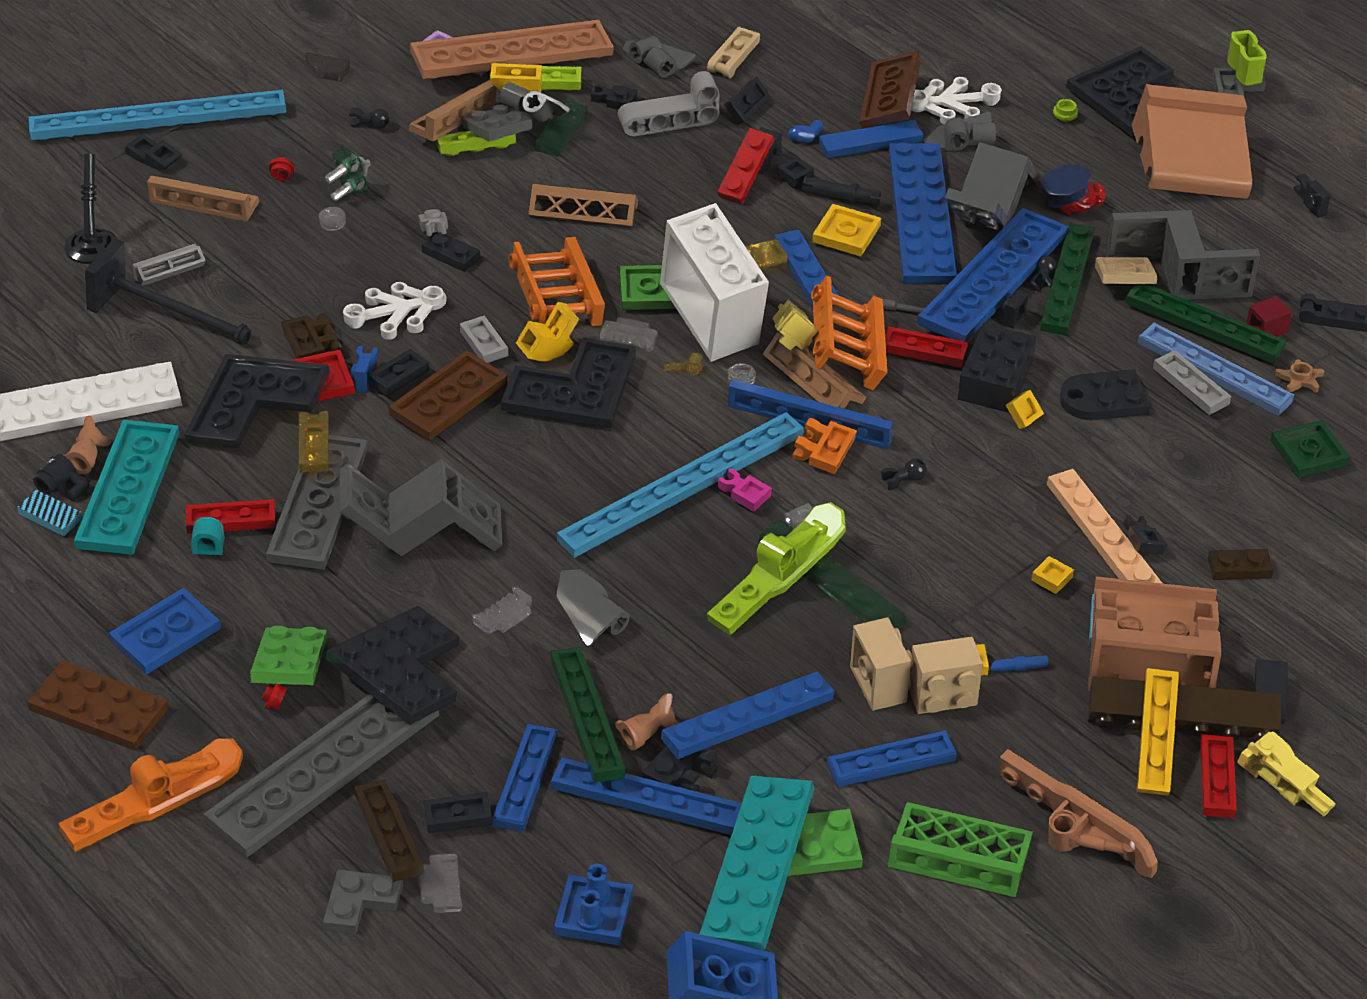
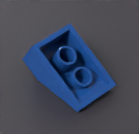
M684 931L666 951L669 999H778L774 953L689 931Z

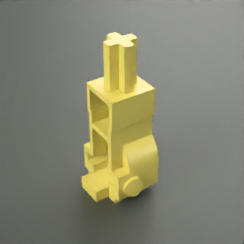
M787 300L784 305L782 303L779 304V311L772 318L776 323L774 325L775 328L782 334L779 342L790 351L795 346L803 350L804 347L811 344L812 338L818 332V329L808 319L807 315L791 301Z
M1269 731L1256 743L1251 742L1247 749L1241 753L1237 761L1255 778L1258 776L1264 778L1294 806L1303 799L1319 814L1326 816L1336 804L1315 786L1319 775L1295 757L1291 747L1273 731Z

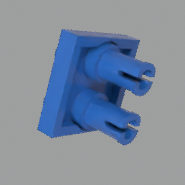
M602 864L591 865L588 868L587 877L568 875L554 925V935L620 946L633 896V885L607 881V868Z

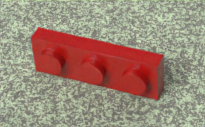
M749 128L717 191L719 197L743 204L774 142L773 135Z
M888 326L885 334L886 353L962 368L968 351L969 342L890 326Z
M275 499L186 505L187 534H192L195 521L202 517H212L219 520L223 525L224 531L276 528Z
M1202 734L1200 740L1202 816L1235 818L1237 807L1233 737Z

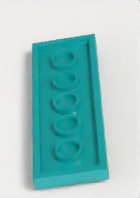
M133 420L122 421L75 536L74 544L76 549L134 554L179 437L178 425Z
M763 776L750 777L700 931L701 935L765 950L814 792L812 781Z

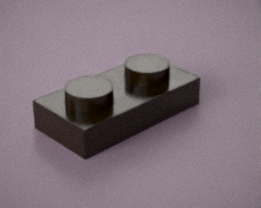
M1268 549L1209 551L1208 562L1213 580L1272 578L1273 567Z

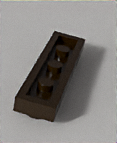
M383 779L354 787L355 798L392 882L423 875L424 864L386 780Z

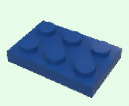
M182 588L109 632L110 641L147 675L220 630L221 625L220 620Z

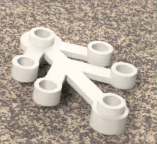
M957 77L944 91V82L939 79H933L924 90H915L911 110L914 112L925 110L940 117V122L945 125L948 120L955 118L956 113L953 110L964 114V119L980 114L978 108L969 107L962 103L983 101L984 104L989 106L997 104L1001 97V87L994 83H987L982 86L981 92L964 93L968 89V80L964 77ZM937 105H943L950 109H943Z
M396 282L391 286L392 295L381 292L377 288H370L365 292V300L368 305L375 306L380 303L387 305L365 310L360 304H349L343 309L344 322L348 327L355 329L360 328L365 320L392 314L388 321L380 326L382 338L389 340L397 336L398 325L412 309L419 308L414 316H410L407 319V330L410 333L421 332L424 319L432 310L442 308L446 304L447 298L442 288L438 286H428L423 290L409 287L403 282ZM408 296L414 299L406 300L404 298Z

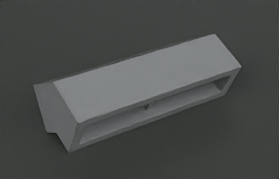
M192 244L133 264L134 276L138 283L144 286L204 266L206 260L200 246ZM193 254L192 256H189V257H186V258H183V259H180V260L171 262L172 260L179 259V258H182V257H185V256H188V255ZM165 263V265L142 272V270Z

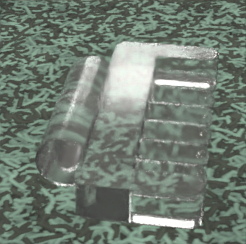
M618 317L616 322L605 321L600 332V340L606 341L607 339L610 342L614 337V342L618 343L621 337V344H625L627 340V345H631L634 340V346L637 347L640 343L641 348H644L646 345L647 351H652L657 340V330L650 329V323Z
M513 587L512 594L508 593L507 598L502 597L501 601H496V605H490V609L486 608L484 610L485 613L474 614L472 616L473 624L487 634H491L497 629L505 633L531 614L529 607L532 605V597L520 588Z
M456 854L431 855L429 857V865H424V874L419 875L421 900L424 904L433 903V911L435 913L459 912L462 910L461 897L458 896L461 891L459 890L460 884L458 883L459 877L457 876L459 871L456 870L458 868V856Z

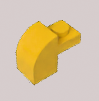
M557 302L545 324L533 321L527 322L516 344L527 358L531 360L547 362L560 357L574 344L569 336L579 318L566 303Z

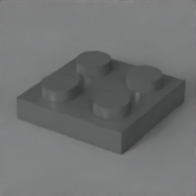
M496 105L492 110L475 111L471 116L462 118L463 128L487 141L533 129L531 118L509 108L507 105Z

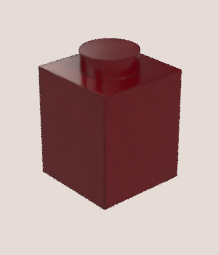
M1275 296L1250 305L1246 324L1272 335L1280 336L1288 333L1292 311Z

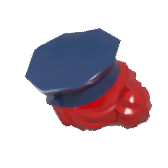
M1061 165L1054 170L1046 172L1040 183L1041 190L1047 195L1046 205L1050 208H1059L1069 216H1071L1072 212L1081 214L1082 211H1087L1093 206L1103 204L1106 191L1099 183L1089 182L1091 173L1082 165Z

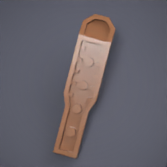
M1009 749L1000 756V776L1008 784L1016 785L1025 791L1034 801L1042 802L1054 810L1049 818L1048 842L1054 850L1067 852L1077 846L1100 851L1107 850L1118 853L1125 860L1129 861L1140 875L1150 878L1155 875L1158 864L1157 858L1150 843L1139 829L1074 787L1058 782Z

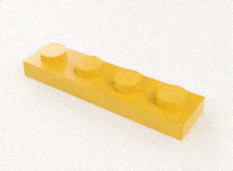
M1150 668L1146 670L1137 792L1166 796L1170 794L1179 672Z

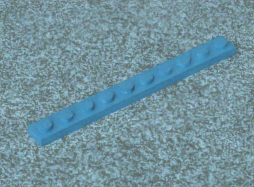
M283 90L31 116L29 117V132L31 140H46L57 137H73L76 135L113 131L122 132L131 129H149L159 126L277 115L286 113Z
M785 412L557 532V541L575 558L718 482L720 477H727L729 469L739 471L795 441L799 435L804 436V427Z

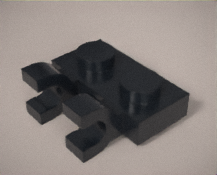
M666 746L642 772V777L699 792L700 786L694 784L699 779V773L690 769L695 768L703 775L712 778L718 771V766L712 764L717 759V753L703 749L677 759Z

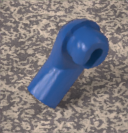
M814 120L810 126L796 125L794 128L789 129L788 137L791 141L810 143L819 135L824 126L819 120Z

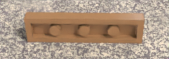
M488 80L409 124V131L430 141H435L463 125L462 118L471 116L475 111H487L494 107L497 87Z
M151 175L147 181L149 198L152 203L242 221L249 220L259 203L258 196Z
M532 184L529 216L633 227L634 212L637 210L638 198L632 194ZM537 199L551 200L554 204L546 211L536 210ZM564 202L577 203L579 208L572 214H566L559 206ZM589 205L603 206L605 211L599 216L594 217L590 216L585 208ZM557 208L560 211V213L552 211ZM614 208L629 209L627 220L616 219L611 211ZM581 211H583V212L585 213V215H578V214H579ZM607 214H609V215L611 216V218H603V217L606 216Z
M780 332L775 334L763 355L818 402L845 409L850 400L863 404L867 397L828 364L824 363L820 369L815 367V354L810 349L804 347L802 350L795 346L790 351L779 342L782 334Z

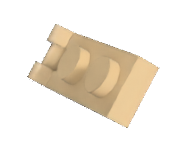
M738 27L710 58L707 71L714 74L719 72L722 73L723 77L731 79L738 66L760 42V33Z

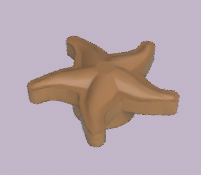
M1297 359L1291 365L1290 370L1276 369L1275 375L1290 382L1286 389L1288 392L1306 387L1317 393L1319 392V385L1315 378L1323 377L1324 370L1313 369L1310 364Z

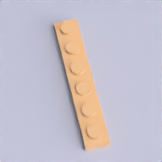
M1074 469L1048 477L1047 486L1119 579L1162 583Z

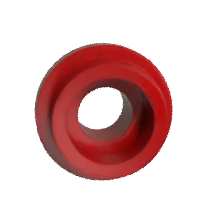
M279 157L270 161L269 171L274 179L286 181L294 174L295 166L287 158Z
M268 684L261 701L266 702L264 709L269 710L272 708L278 710L287 687L280 684Z

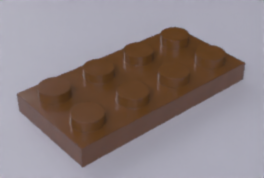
M918 51L872 62L859 120L862 129L881 126L895 121L900 122L910 118L921 62Z
M466 350L388 406L389 415L430 441L508 383L507 374Z
M61 660L27 701L30 711L134 751L138 749L169 709L168 700L64 660Z

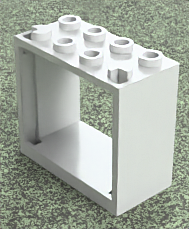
M714 203L667 220L660 284L709 360L712 362L759 344L769 281L717 204Z

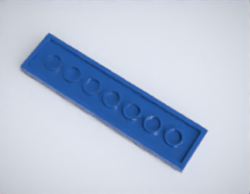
M889 143V160L903 284H949L957 276L948 202L945 199L946 186L940 144Z
M1022 208L918 315L917 324L948 338L967 342L982 327L983 323L1036 269L1039 259L1046 255L1048 256L1064 240L1066 233L1069 231V226Z

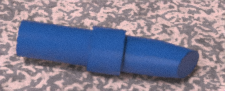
M1047 655L1033 657L1016 656L1011 659L995 660L990 671L1014 670L1019 672L1026 671V669L1046 668L1049 665Z

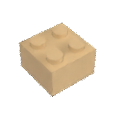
M888 617L853 625L850 668L872 711L906 703L908 689L911 688L910 668H913L914 662L911 652L905 650L898 628L893 627Z
M973 637L912 645L911 654L914 666L910 668L911 688L909 691L917 714L967 708L978 704L983 663Z

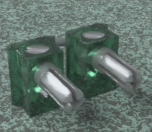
M342 145L338 151L332 154L337 168L325 176L328 183H332L339 178L343 185L330 195L335 202L350 192L357 196L363 191L366 192L368 190L366 176L367 169L371 165L369 159L365 161L362 157L356 156Z

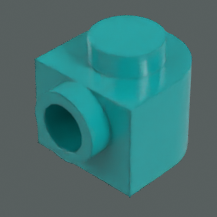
M202 517L195 521L191 538L192 554L222 555L225 535L223 525L219 520L212 517Z

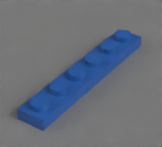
M734 379L729 385L728 407L772 419L787 412L803 427H805L809 418H813L826 426L829 425L830 421L857 430L854 441L887 450L891 444L892 421Z
M814 672L662 729L661 739L675 757L679 759L831 701L835 691L818 672Z
M563 757L551 780V789L732 835L742 805L739 802L626 773L625 779L594 783L587 763Z

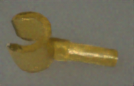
M693 353L690 355L688 362L664 364V371L686 370L691 375H698L704 366L703 363H700L703 356L699 353Z

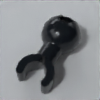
M356 107L350 109L349 116L357 117L351 121V127L354 128L360 127L363 123H371L377 128H384L390 122L388 112L381 108L375 109L372 113H364Z
M1051 256L1041 257L1037 263L1036 270L1038 274L1031 280V285L1036 291L1040 290L1044 282L1048 287L1052 284L1049 276L1055 272L1057 264Z
M914 458L907 461L904 468L898 470L894 468L883 469L881 477L882 480L888 479V490H893L904 479H922L926 474L927 467L921 459Z

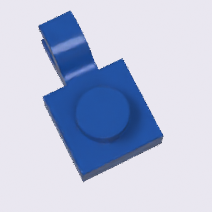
M359 346L357 348L358 362L352 365L351 378L355 380L356 392L367 393L370 386L368 374L373 372L374 364L378 361V349L374 347L373 351L367 354L364 353L363 346Z

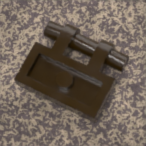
M324 313L319 314L315 321H310L308 315L281 322L282 330L296 359L325 353V349L330 351L341 350L342 353L344 351L340 335L334 332L335 326L332 320L327 318Z

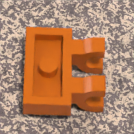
M809 418L805 424V429H807L805 435H799L795 441L794 447L797 448L792 458L799 461H806L809 458L808 465L835 474L853 444L857 430L830 421L829 425L826 426L813 418Z

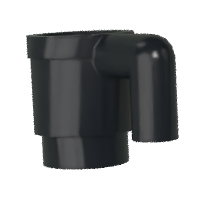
M58 453L53 455L33 478L35 487L46 495H50L53 491H58L67 481H70L74 486L66 493V496L71 501H75L90 485L87 479L76 472L73 463L66 456Z

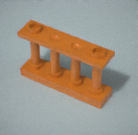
M576 237L565 238L564 249H561L560 252L525 255L520 243L514 242L513 253L509 254V266L511 269H514L528 302L531 320L545 324L546 317L550 316L556 305H545L543 299L576 296L577 299L580 298L581 302L567 304L575 314L583 313L584 316H587L591 326L602 325L605 303ZM562 263L567 269L531 271L529 265ZM568 279L574 285L538 288L536 282Z
M826 275L820 284L815 285L811 293L814 325L818 329V332L814 335L815 345L813 354H815V367L820 369L828 358H832L861 370V374H863V387L874 390L887 374L883 299L873 295L867 304L860 305L832 293L831 277ZM832 305L858 315L860 322L833 311ZM833 323L859 333L861 340L833 329ZM834 341L859 351L862 359L835 348Z

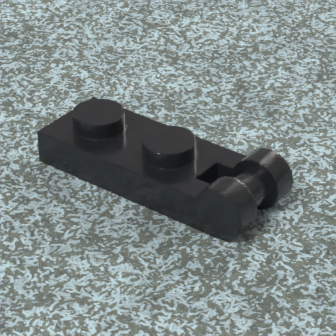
M1310 293L1301 296L1300 321L1309 324L1367 332L1366 305L1317 299Z

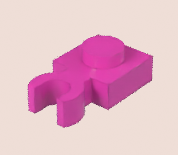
M733 469L728 470V480L722 477L718 479L720 490L731 492L732 500L753 512L772 496V488L750 475L742 479L740 474Z

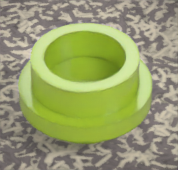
M1069 99L1059 100L1053 108V115L1063 122L1074 120L1078 116L1077 105Z

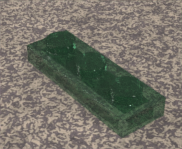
M564 100L562 104L570 108V110L560 117H552L536 140L535 151L559 157L587 116L588 106Z

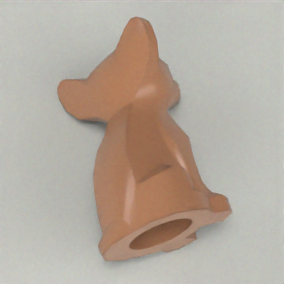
M91 415L86 416L83 428L76 438V443L73 444L70 451L64 456L73 463L78 474H88L95 465L98 453L97 447L109 446L111 439L102 435L95 426Z
M666 693L663 695L659 702L650 709V713L638 714L626 721L619 720L615 722L616 728L621 733L622 737L620 740L624 746H627L630 750H636L645 745V741L656 733L658 727L668 728L679 723L675 719V712L671 706L672 694Z

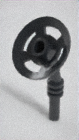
M89 153L84 154V184L81 185V188L84 189L81 191L83 195L81 200L83 201L84 229L72 234L65 243L66 255L71 260L81 264H91L97 259L107 245V238H110L111 242L115 238L118 239L114 233L107 229L95 228L94 201H97V198L94 197V195H97V191H94V189H97V185H94L95 154ZM75 239V246L72 248L71 244ZM82 250L87 252L97 251V254L86 255L80 254Z

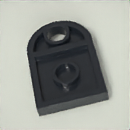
M1135 369L1075 375L1068 378L1061 387L1060 404L1068 414L1079 419L1099 420L1149 415L1150 404ZM1069 397H1077L1079 400H1073Z

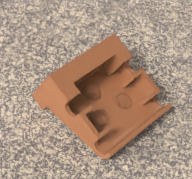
M1146 84L1132 122V128L1137 145H1143L1140 157L1145 175L1151 176L1149 188L1248 199L1252 188V173L1244 118L1247 110L1244 96Z
M1096 577L1093 596L1088 691H1090L1093 676L1145 681L1147 668L1179 672L1178 684L1216 688L1221 658L1220 631H1218L1219 612L1218 602H1216L1217 589Z

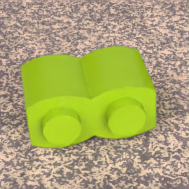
M1249 30L1232 32L1227 56L1228 64L1236 70V77L1239 82L1248 86L1262 83L1267 57L1264 49L1257 45V37Z

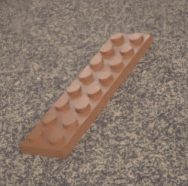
M599 20L410 43V52L423 79H436L452 75L459 76L475 72L483 73L491 71L492 63L554 64L562 61H578L594 57L601 58L613 55L614 46Z

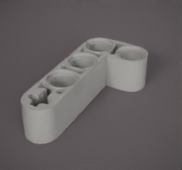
M700 71L691 78L689 94L624 104L618 110V118L624 132L629 136L708 125L716 121L719 115V90L712 75L707 71Z

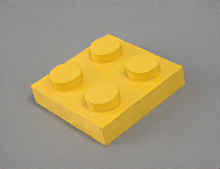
M832 204L814 231L812 242L862 256L880 228L881 218Z

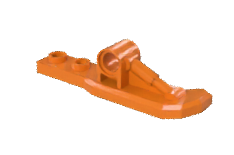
M233 738L215 739L201 751L178 762L165 764L162 760L157 761L152 755L142 756L130 768L132 785L128 786L123 792L58 823L60 832L74 852H77L133 823L151 821L223 785L239 772L243 758L242 749Z

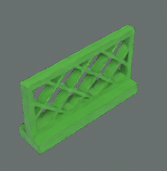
M907 802L897 832L894 834L891 842L888 867L1016 898L1033 832ZM910 815L923 817L926 821L915 824ZM948 823L956 825L958 829L948 832L942 825ZM933 828L939 834L928 838L923 832ZM974 832H986L989 836L979 839ZM912 835H915L918 840L912 839V838H908V837H909V836H912ZM965 836L970 843L960 846L955 839ZM1011 838L1023 841V843L1011 847L1005 840ZM946 842L949 845V847L942 846L939 844ZM997 843L1002 849L1001 851L991 853L987 846ZM975 850H978L982 855L975 854V853H971V852H972V851H975ZM1010 858L1013 862L1004 861L1003 859Z

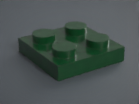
M1323 420L1272 432L1270 441L1297 478L1347 466L1349 463V455Z

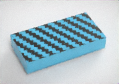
M35 490L17 507L19 515L62 536H65L83 519L81 511L38 490Z

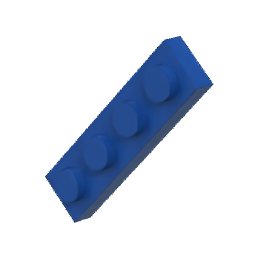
M800 230L774 235V244L813 308L812 290L816 284H820L823 281L826 273ZM832 285V293L838 295L837 291Z

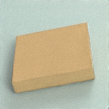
M1097 257L1095 260V268L1103 284H1157V274L1149 258Z

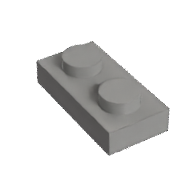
M485 316L460 323V333L479 358L489 363L508 356L507 345Z

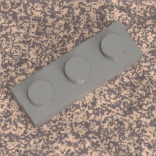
M1176 350L1154 360L1153 369L1208 415L1230 405L1231 396Z

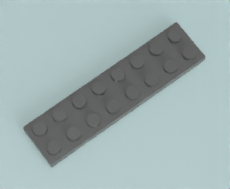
M369 694L205 812V822L244 856L249 857L437 718L439 710L409 725Z

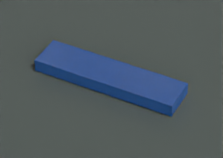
M916 120L819 136V144L826 158L889 148V143L923 142V133Z
M527 724L492 818L493 826L524 832L558 738V729Z
M945 730L827 757V766L838 788L956 761L957 753Z

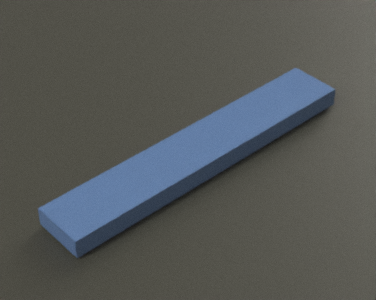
M1156 323L1151 324L1139 335L1138 344L1161 356L1176 350L1217 385L1277 416L1293 402L1294 394Z

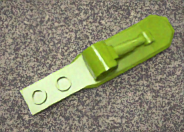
M831 502L817 505L812 508L806 518L786 537H778L773 533L767 534L757 548L758 563L753 566L751 573L707 613L708 621L731 636L770 598L786 592L827 554L846 532L844 510Z

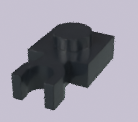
M595 84V92H591V102H606L607 108L617 110L624 104L635 102L637 99V89L626 86L613 85L612 89H608L603 85Z
M1305 173L1296 176V180L1299 181L1300 185L1294 186V190L1304 196L1303 204L1317 218L1326 216L1331 194L1316 180L1311 182Z
M1126 515L1123 525L1128 530L1126 536L1135 550L1143 555H1163L1167 544L1157 529L1148 528L1144 516H1140L1138 521H1135L1131 515Z

